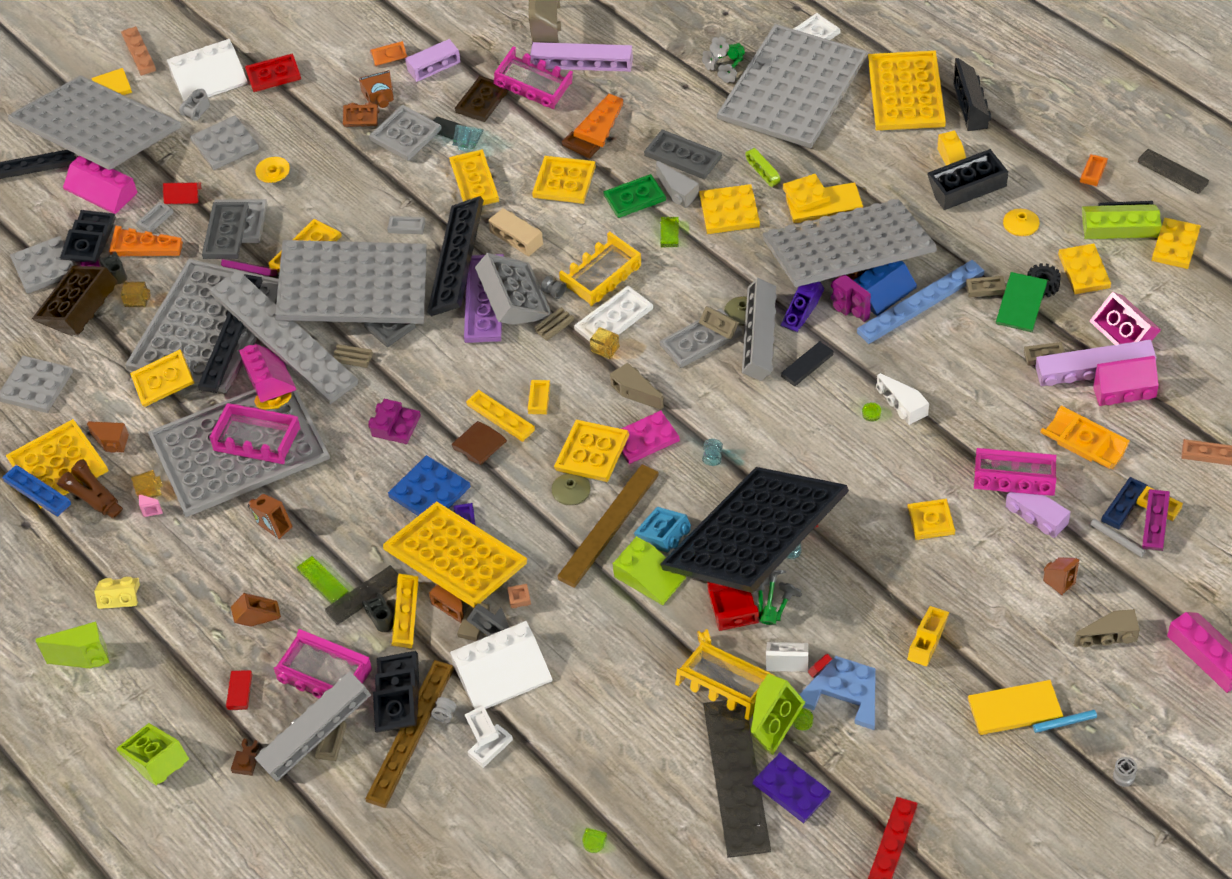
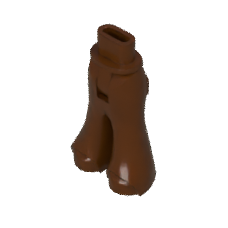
M84 459L76 462L71 469V473L69 471L64 473L57 482L60 488L81 498L104 516L108 515L114 519L123 510V507L118 504V500L93 475Z

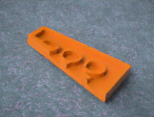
M608 94L574 130V137L604 147L605 140L610 134L611 127L613 128L615 118L618 117L623 106V98Z
M115 226L109 253L112 255L116 251L118 256H180L183 241L180 237L163 234L157 236L148 231L141 233L137 232L136 229L129 228L125 230L121 226Z

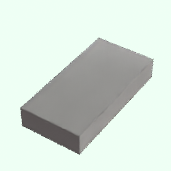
M159 202L137 221L136 225L143 231L153 232L174 213L173 209Z
M390 216L387 228L388 233L423 235L426 222L425 217Z

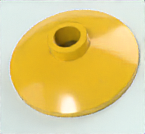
M269 157L258 163L255 173L259 180L266 183H275L281 181L289 174L290 166L284 158Z
M1022 208L1009 211L1003 218L1004 228L1016 236H1029L1038 230L1040 224L1039 218L1034 212Z
M289 392L264 402H260L258 396H256L254 402L259 409H278L291 399L292 393Z

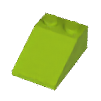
M637 536L612 563L616 579L661 605L665 604L686 579V576L662 570L660 564L666 557L653 545Z
M96 621L35 639L47 664L90 669L110 663L107 646Z
M767 674L757 690L751 733L770 754L774 755L804 706L805 701L787 680Z
M150 723L116 748L117 752L146 780L156 786L164 782L170 774L180 769L189 760L179 740Z

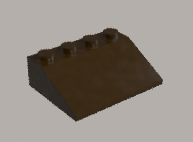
M72 266L32 319L67 335H79L84 330L88 321L94 317L97 309L104 304V300L114 290L118 281L106 267Z

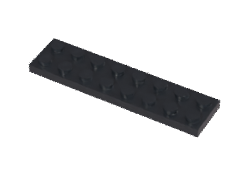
M481 196L451 206L427 310L431 317L461 307L484 203Z

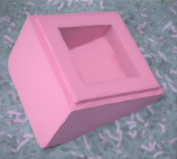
M139 495V507L143 517L163 514L159 500Z

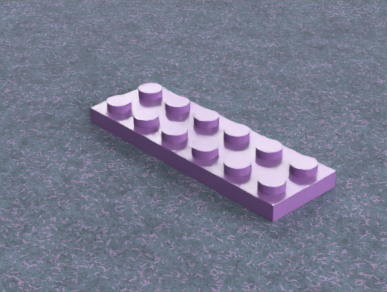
M474 255L471 258L466 284L465 343L502 341V323L498 322L475 269L485 255Z

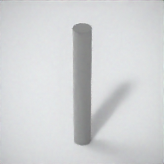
M1092 520L1090 524L1092 527L1139 557H1143L1145 550L1100 521Z

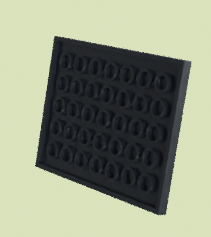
M755 467L660 564L662 570L754 593L837 503L842 500L849 492L846 484Z

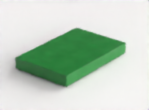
M652 174L603 191L605 199L617 218L666 201L665 194Z
M1010 272L996 324L1033 333L1047 280Z

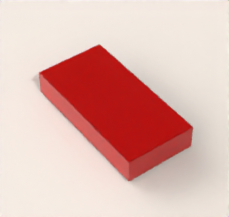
M251 670L231 671L226 701L227 710H248L253 676Z

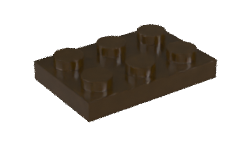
M479 76L455 107V113L486 122L509 90L495 85L492 79Z

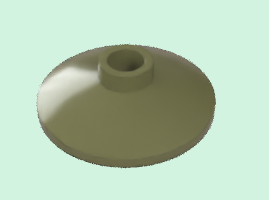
M747 296L731 299L726 304L724 310L730 318L738 321L740 326L745 325Z
M568 473L559 476L552 484L554 499L563 505L582 503L587 499L591 490L590 483L586 477Z

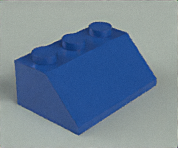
M903 261L870 268L853 280L871 294L870 311L876 316H879L917 288V284Z

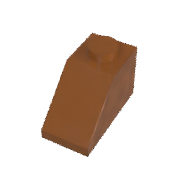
M88 421L87 426L92 437L105 452H124L129 436L125 423Z
M1058 557L1053 563L1049 562L1044 568L1043 581L1063 595L1076 583L1080 560L1077 558Z
M437 584L429 592L431 604L461 623L464 617L463 601Z
M243 593L231 606L234 623L252 627L277 620L281 617L276 600Z

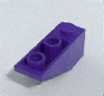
M820 281L798 287L783 318L782 327L798 333L817 306L825 289Z

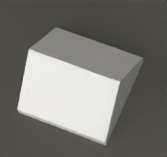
M767 642L766 671L808 672V643Z

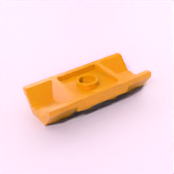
M1062 405L1046 429L1042 428L1040 431L1045 436L1057 441V444L1090 462L1093 460L1109 469H1114L1123 457L1130 440Z

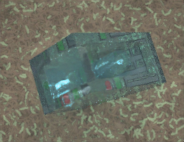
M456 125L452 145L458 146L457 150L468 152V149L475 148L484 129Z

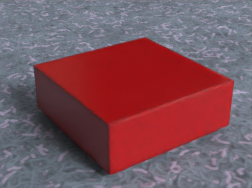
M825 654L808 670L809 675L813 678L832 658Z

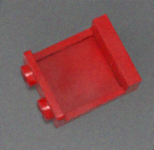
M707 582L708 594L719 631L759 623L758 608L754 604L751 592Z

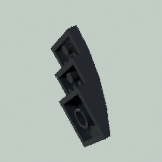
M80 210L78 220L75 219L72 229L68 231L60 259L96 263L111 234L116 219L115 213Z
M416 651L377 658L376 691L373 692L376 733L412 727L417 724L419 660Z

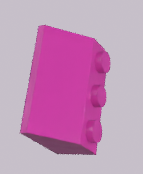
M1115 292L1110 294L1090 320L1114 345L1151 340L1152 342L1161 330L1125 296Z
M1155 356L1097 364L1093 389L1099 406L1156 398L1159 384Z

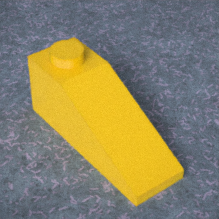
M955 130L938 134L937 150L945 165L966 158L962 142Z

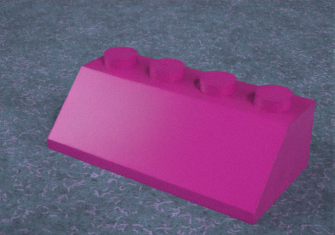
M78 156L70 164L63 185L64 190L115 214L138 193L133 178L115 169L108 170L82 156Z
M255 344L248 345L239 350L245 370L260 402L297 390L284 362L270 349Z
M1185 612L1172 621L1167 637L1226 693L1232 690V644L1199 613Z

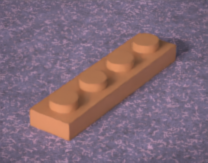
M137 27L121 31L140 75L156 71L153 60Z

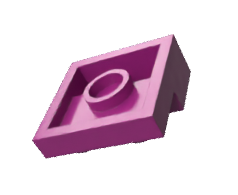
M846 275L834 279L831 283L833 293L830 297L833 301V307L845 316L852 312L856 318H860L863 322L867 321L870 318L871 294Z
M384 398L382 403L377 404L376 415L370 418L368 427L372 437L408 444L421 414L418 410L402 407L401 402Z

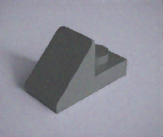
M478 603L466 619L487 636L509 628L501 607L494 615Z

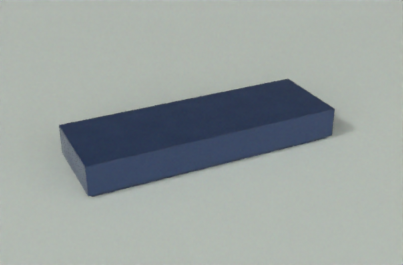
M1129 477L1103 514L1101 522L1119 530L1137 505V499L1148 485Z

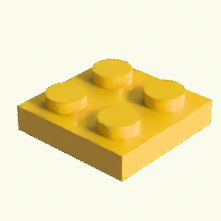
M816 174L783 184V190L797 212L830 202V196Z

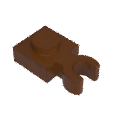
M244 738L241 743L243 751H236L231 771L235 774L253 776L257 763L255 759L257 753L255 752L259 749V744L257 740H254L253 745L248 746V741Z

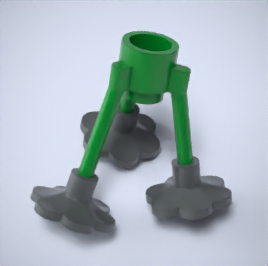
M775 569L756 590L759 598V619L762 624L776 625V621H781V615L787 601H790L792 596H802V591L789 583L780 582L779 589L784 592L783 601L778 612L776 607L771 606L774 583L777 582V575L786 573L784 570ZM770 585L767 606L763 608L764 586Z

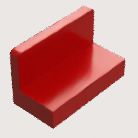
M201 182L163 183L164 204H197L199 202L198 189H202Z

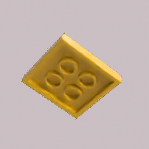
M544 156L532 192L533 198L584 204L596 167L595 161Z
M752 184L699 191L707 234L760 227Z
M576 419L554 468L559 472L608 482L630 434L628 430Z

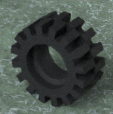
M1039 263V267L1036 264L1033 268L1029 269L1027 276L1050 281L1047 282L1044 296L1047 295L1048 298L1051 297V294L1054 296L1059 291L1061 273H1059L1058 269H1055V266L1049 267L1047 263L1046 266H1043V263Z

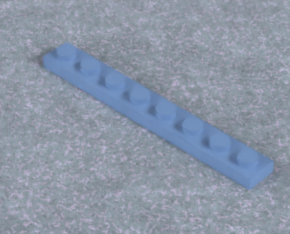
M973 260L967 262L858 327L857 334L868 344L874 342L965 287L966 279L982 277L984 270Z

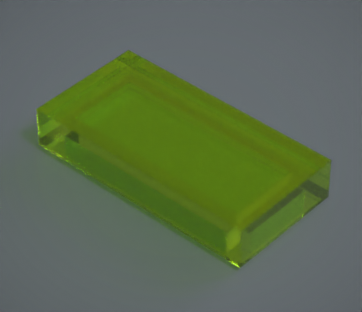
M661 217V248L679 247V217Z

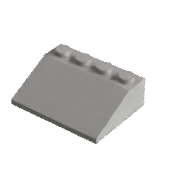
M486 253L475 267L498 322L514 325L544 320L552 314L529 262Z

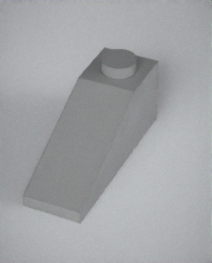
M660 161L656 162V174L672 201L687 208L699 197V184Z

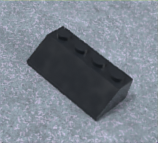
M955 58L953 85L967 131L988 129L989 121H991V112L987 110L988 103L987 99H984L983 87H980V77L976 75L973 67L961 59Z
M988 149L930 171L927 175L936 201L943 210H947L1007 187L1009 171L993 151Z

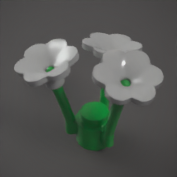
M714 37L710 45L711 51H703L702 62L707 70H715L716 63L720 58L729 56L730 59L736 60L732 66L730 64L720 65L717 73L723 82H735L737 71L734 68L739 62L744 60L745 49L739 42L728 44L724 37Z

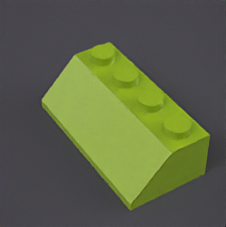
M1156 205L1082 206L1084 239L1158 238L1161 218L1160 210Z

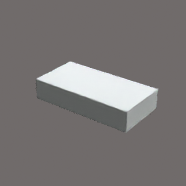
M484 706L464 714L480 747L499 738Z
M498 724L494 728L499 738L481 747L477 742L468 751V756L482 768L513 740L512 735Z

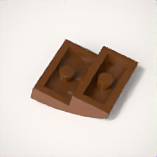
M477 421L451 445L455 451L465 454L469 461L481 465L507 440L493 428Z

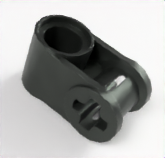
M116 251L108 257L99 258L101 266L109 270L118 281L117 284H122L127 280L123 264Z
M378 593L377 597L368 601H362L368 617L371 618L378 631L388 632L393 628L390 609L381 593Z

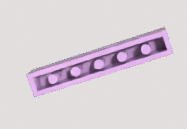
M533 42L530 54L531 63L537 65L540 60H544L546 62L545 69H554L555 66H558L563 70L631 72L633 61L632 45Z
M1151 340L1040 356L1036 358V371L1040 386H1053L1060 383L1092 380L1096 375L1097 364L1147 356H1155L1156 358Z

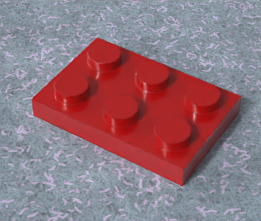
M293 53L245 66L253 92L301 80V74Z

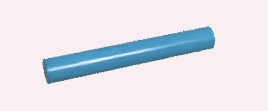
M1090 710L1034 724L1033 730L1035 733L1094 719L1097 718V713L1095 710Z

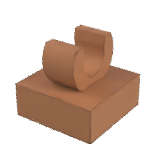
M527 584L507 587L511 608L531 605Z

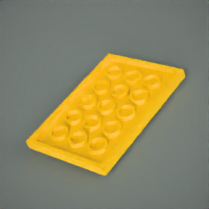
M936 50L868 54L876 131L945 127L946 120Z
M437 501L383 544L385 551L473 608L478 603L480 604L527 564L525 556Z

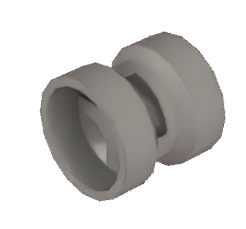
M1122 757L1116 761L1113 773V780L1116 784L1128 787L1134 783L1137 772L1136 762L1128 757Z

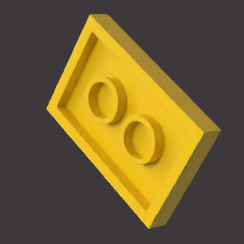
M1164 217L1151 261L1188 269L1201 225Z
M1094 243L1059 249L1058 256L1074 295L1111 288L1110 279Z
M181 350L130 373L141 404L144 407L195 383Z

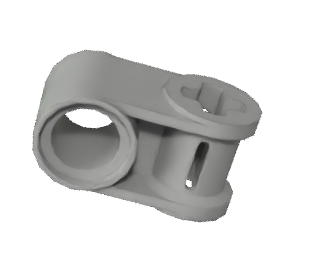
M204 89L194 90L179 108L180 115H187L192 120L197 121L210 107L206 91Z

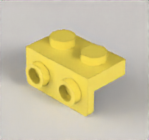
M123 577L116 580L105 578L99 581L94 591L97 608L137 606L136 593L140 586L139 578Z

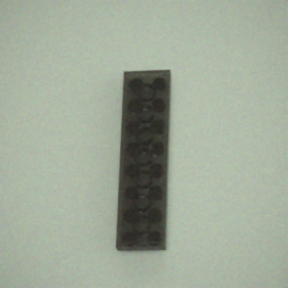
M727 700L703 703L727 858L771 852L762 794L761 790L753 785L754 779L758 776L749 720L745 719L746 707L737 703L734 710H729L727 708Z

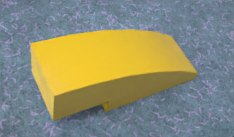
M929 606L909 648L908 661L928 666L947 622L948 611Z

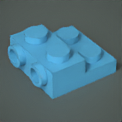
M656 507L634 532V535L651 543L657 550L669 553L672 548L675 549L679 545V540L683 535L690 533L691 524L686 514Z

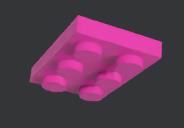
M658 411L621 428L628 430L630 434L621 452L628 464L680 441L679 435L662 411Z

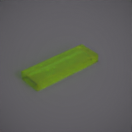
M313 556L296 567L297 571L333 606L349 595V591Z

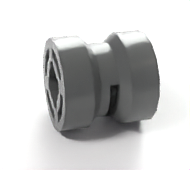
M548 275L541 284V290L545 293H551L552 297L559 299L565 293L566 283L561 280L557 281L554 276Z

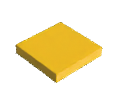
M123 68L91 78L92 81L119 94L126 95L132 93Z
M947 499L907 504L915 540L955 535V527Z

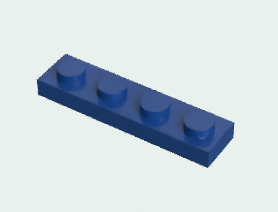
M15 465L2 477L5 483L57 517L71 505L68 498L18 465Z

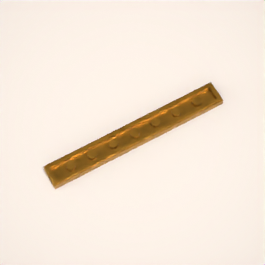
M641 464L558 574L559 581L573 588L577 586L659 476L658 471Z
M434 660L419 690L416 726L399 730L365 798L366 802L383 808L387 807L431 717L432 710L436 707L437 699L441 697L452 675L453 665Z

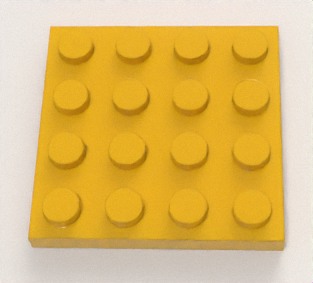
M74 419L5 455L12 467L18 465L63 496L70 492L60 488L57 482L64 473L68 471L71 473L72 467L79 460L84 459L96 478L109 471Z

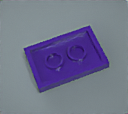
M781 752L753 781V785L803 824L831 793L829 789Z

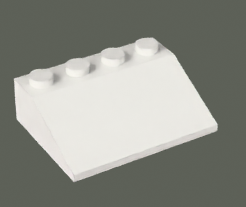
M230 39L167 59L171 76L183 102L196 89H204L207 96L211 97L248 84Z
M527 621L450 652L453 666L474 710L481 706L487 709L553 681Z

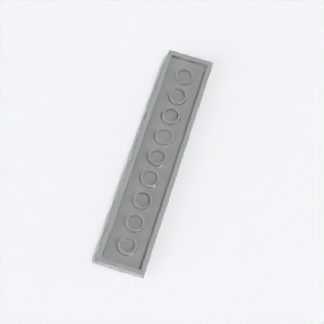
M239 270L209 289L210 294L241 321L245 327L329 404H332L358 384V379L296 322L275 320L276 304Z

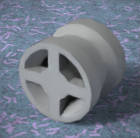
M440 697L437 699L436 708L432 710L431 715L437 721L449 723L452 718L451 713L455 712L457 706L452 700Z

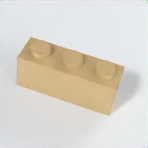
M502 208L488 220L492 234L528 257L543 245L542 232L528 224L527 221L515 216L513 212Z

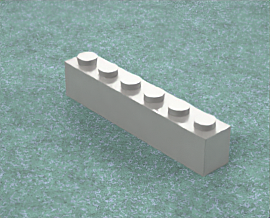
M757 278L747 289L742 373L762 381L773 370V333L777 295L775 285Z
M349 671L331 689L326 690L318 701L311 704L299 718L293 720L284 732L279 733L275 740L263 748L255 759L277 782L371 696L370 692Z

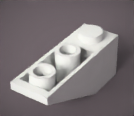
M881 373L877 375L876 388L878 392L886 397L889 405L897 410L901 419H904L910 425L928 416L929 403L918 390Z

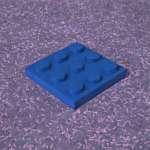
M426 455L388 492V496L419 516L436 501L449 509L471 486L470 482Z

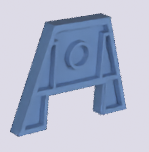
M835 656L799 694L805 701L803 707L815 710L821 694L860 706L854 723L875 730V668Z

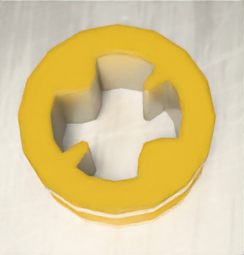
M705 629L704 632L697 631L699 645L701 641L712 645L708 629Z

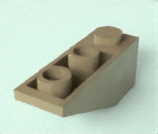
M627 362L610 373L611 386L622 397L660 410L664 408L662 392L658 389L656 390L647 378L640 375L636 367H632Z
M1135 609L1113 611L1077 631L1074 646H1107L1114 643L1129 644L1137 642L1140 629Z

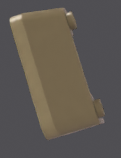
M529 0L528 12L532 44L533 42L559 43L558 31H561V21L557 20V8H560V0Z

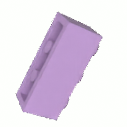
M450 39L405 58L407 71L416 82L461 63L459 50Z
M1015 492L1007 494L1005 507L1012 513H1016L1024 518L1027 523L1039 528L1044 534L1055 538L1069 524L1071 512L1045 495Z

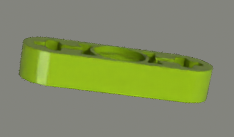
M756 148L745 152L748 163L770 187L780 183L781 180L778 172Z

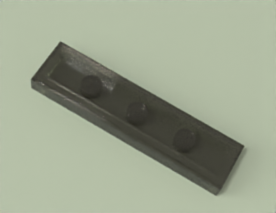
M1149 148L1138 158L1137 163L1196 194H1199L1209 183L1207 178Z
M391 565L325 608L326 613L336 625L340 624L364 608L362 601L375 598L378 593L383 595L397 586V571Z

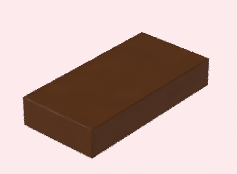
M573 131L562 140V146L589 159L600 149L598 145L574 137Z

